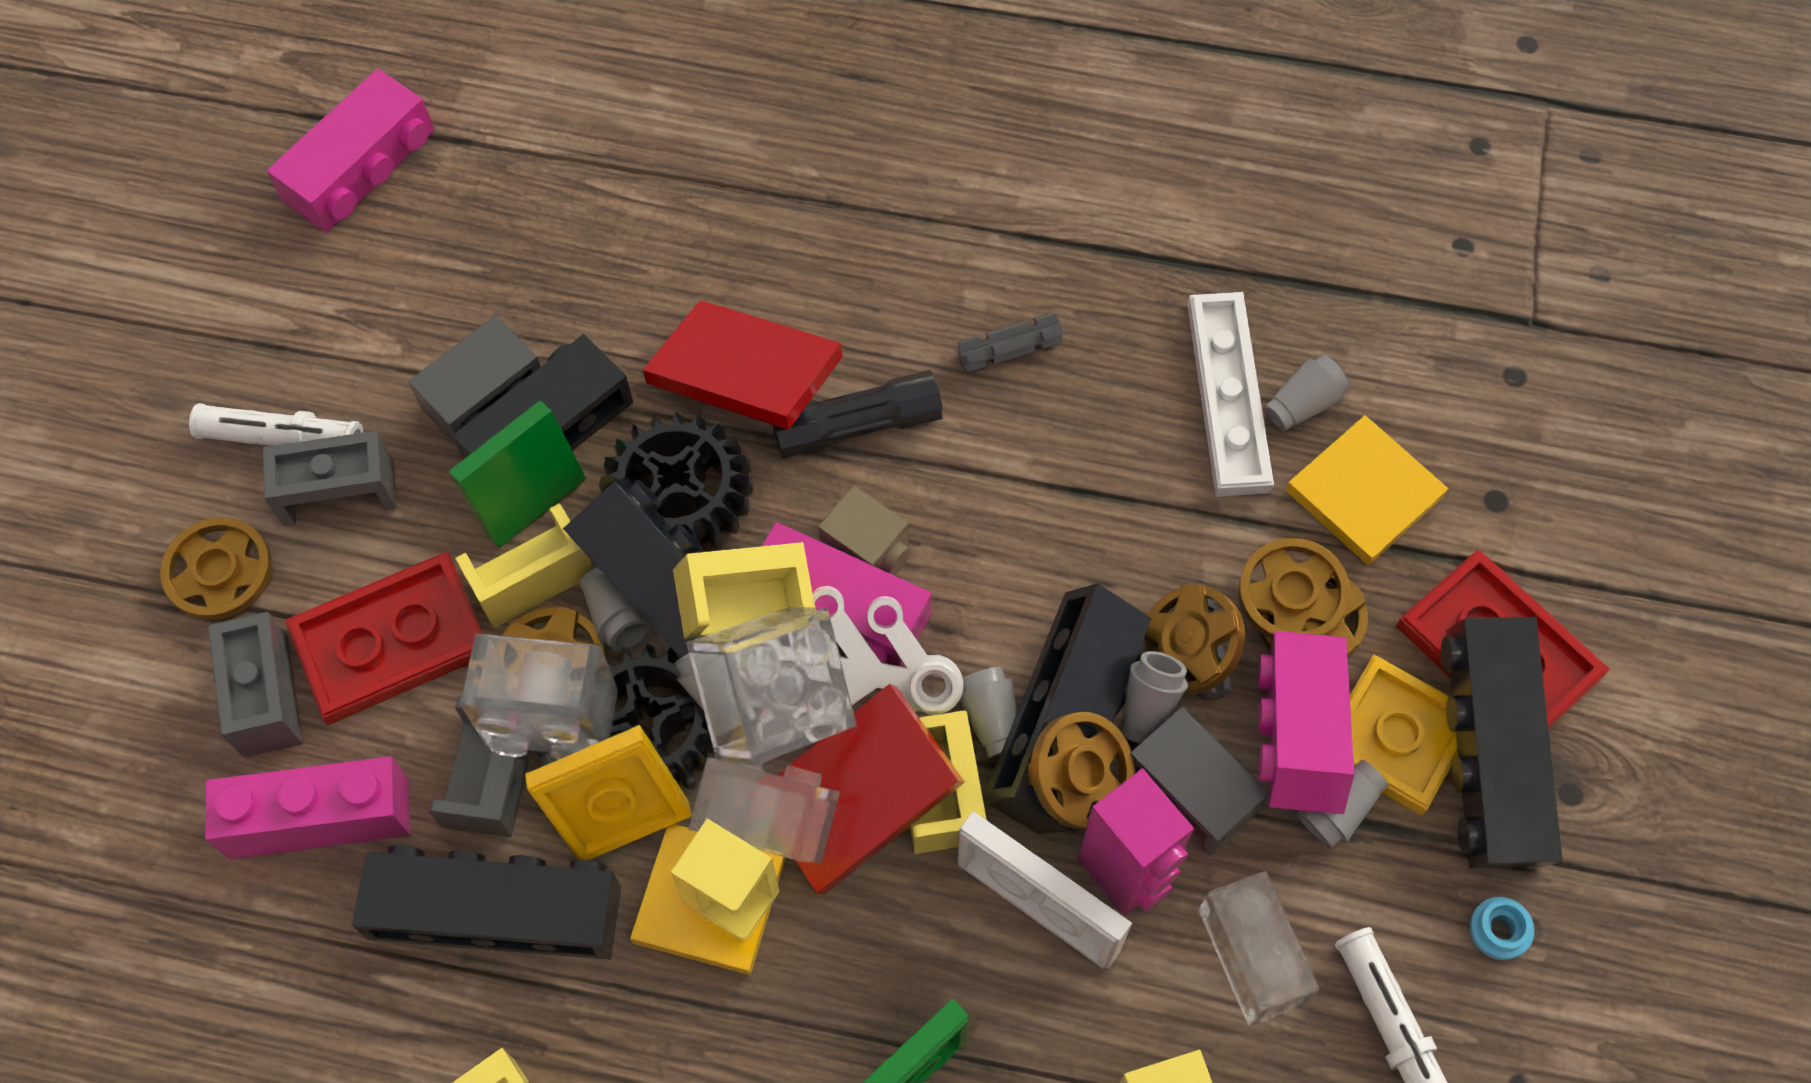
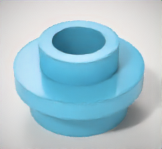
M1506 897L1489 898L1483 901L1471 915L1469 926L1471 937L1475 945L1491 958L1497 960L1517 958L1527 951L1533 942V920L1528 911L1515 900ZM1499 920L1505 923L1510 931L1509 939L1497 938L1492 933L1491 921Z

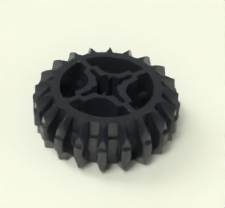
M677 411L672 418V424L663 425L662 421L655 415L651 420L652 429L644 431L633 424L631 430L633 441L628 442L616 439L614 448L617 456L605 457L603 466L606 476L601 477L599 482L601 493L616 480L627 478L633 484L642 477L647 480L650 490L661 503V507L656 511L672 528L676 524L684 527L701 547L698 553L703 552L702 544L706 542L721 549L724 543L721 531L737 534L740 528L737 516H748L750 503L746 497L751 496L754 491L753 480L748 476L751 472L750 462L745 455H740L742 451L738 440L735 437L726 439L725 429L721 427L720 423L707 430L705 419L700 414L690 425L684 424L683 416ZM710 466L722 477L720 487L714 497L707 493L706 486L703 484L706 480L705 472Z
M647 643L642 651V658L634 659L630 649L623 647L620 652L622 663L613 666L611 661L601 657L599 666L603 675L598 678L593 675L583 674L581 680L589 694H571L570 703L572 708L578 712L567 716L565 721L568 731L575 734L567 743L571 753L578 752L638 725L642 727L641 720H643L640 706L643 704L649 717H653L654 727L651 729L655 742L652 745L676 782L681 781L685 788L694 790L697 784L692 771L697 769L702 773L711 774L714 765L706 753H723L725 744L723 738L717 735L722 733L718 725L714 724L704 710L677 681V678L681 676L675 665V662L679 660L677 653L669 647L661 659H658L654 646ZM646 687L668 688L680 693L685 698L677 700L675 695L663 698L656 697L649 693ZM627 694L626 705L621 711L607 716L608 722L603 724L610 708L617 700ZM693 723L692 729L683 744L667 756L669 741L673 736L686 731V725Z

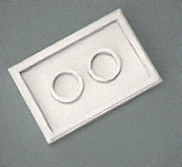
M974 811L971 812L960 827L958 866L1102 969H1109L1121 952L1132 922Z

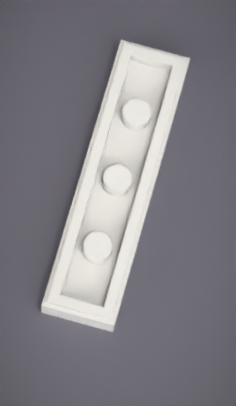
M1243 292L1189 295L1187 307L1215 497L1271 494L1274 481Z

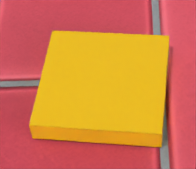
M1364 415L1291 479L1285 491L1369 566L1441 501L1449 488Z
M1373 654L1350 694L1354 766L1361 759L1370 763L1388 783V786L1381 793L1423 816L1452 766L1454 757L1458 755L1456 732H1452L1449 729L1446 717V706L1449 696Z
M640 725L525 774L527 790L578 860H591L692 816L688 799Z
M677 824L668 826L630 940L636 945L751 976L771 906L750 938L742 941L684 905L671 875V870L699 830ZM750 844L772 858L779 883L786 860L785 853Z

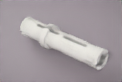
M198 403L193 407L189 419L190 433L196 439L207 438L266 446L363 433L362 424L357 421L345 422L316 418L314 413L307 411H298L293 416L207 406Z
M1371 927L1355 931L1338 940L1335 946L1340 951L1362 995V999L1369 1009L1390 1052L1385 1058L1391 1070L1398 1069L1405 1083H1447L1433 1055L1437 1047L1431 1036L1424 1037L1401 992L1398 982L1395 980L1373 936L1374 933Z

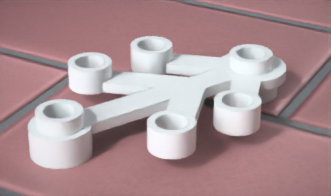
M822 586L813 591L814 605L820 596L830 595L838 603L837 610L831 615H822L815 608V613L811 617L816 622L826 626L847 657L781 646L773 635L763 630H751L741 635L732 651V657L738 674L750 681L765 680L776 670L841 681L839 685L813 703L800 702L790 710L788 729L795 738L802 741L816 738L821 733L824 724L876 688L883 689L888 684L898 687L915 712L921 711L929 715H938L951 710L959 702L963 693V678L957 665L947 657L927 655L903 621L901 605L897 600L888 596L878 597L871 602L867 610L868 623L875 632L886 634L906 667L880 662L844 611L842 594L831 586ZM888 605L894 608L897 613L895 621L886 626L878 624L874 619V612L878 607ZM753 643H760L767 648L769 656L762 663H753L746 656V648ZM929 674H938L945 680L944 687L937 693H928L922 687L923 679ZM801 712H810L815 715L817 724L813 729L804 731L795 725V717Z

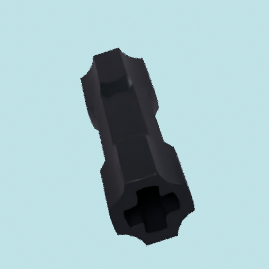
M931 370L891 379L883 386L823 401L811 400L789 430L772 425L779 453L781 458L784 459L823 449L832 442L892 427L904 429L943 419V407L934 374Z

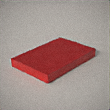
M700 300L645 366L643 373L646 384L789 430L843 358L840 342Z
M1477 549L1399 619L1396 627L1451 678L1450 672L1444 671L1441 662V643L1444 636H1447L1446 630L1464 618L1536 617L1549 729L1595 686L1610 669L1481 550Z
M448 551L284 620L320 715L327 726L492 654Z
M888 684L760 788L752 797L816 893L826 894L964 784L965 781L898 687Z

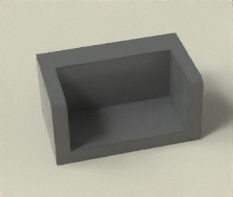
M495 315L410 379L408 383L420 408L456 445L452 435L460 430L462 421L522 375L527 378L541 366L538 357Z
M378 430L263 447L265 499L283 525L296 524V504L375 493L385 510L397 508L394 461Z
M267 611L208 625L221 735L243 757L303 744L289 640Z
M458 696L455 709L464 724L445 800L432 799L429 813L441 828L512 837L526 777L525 774L527 773L533 747L529 735L531 729L538 724L528 705Z
M1183 707L1131 752L1134 760L1135 774L1143 768L1152 780L1207 835L1202 848L1210 856L1261 810L1269 795V792Z

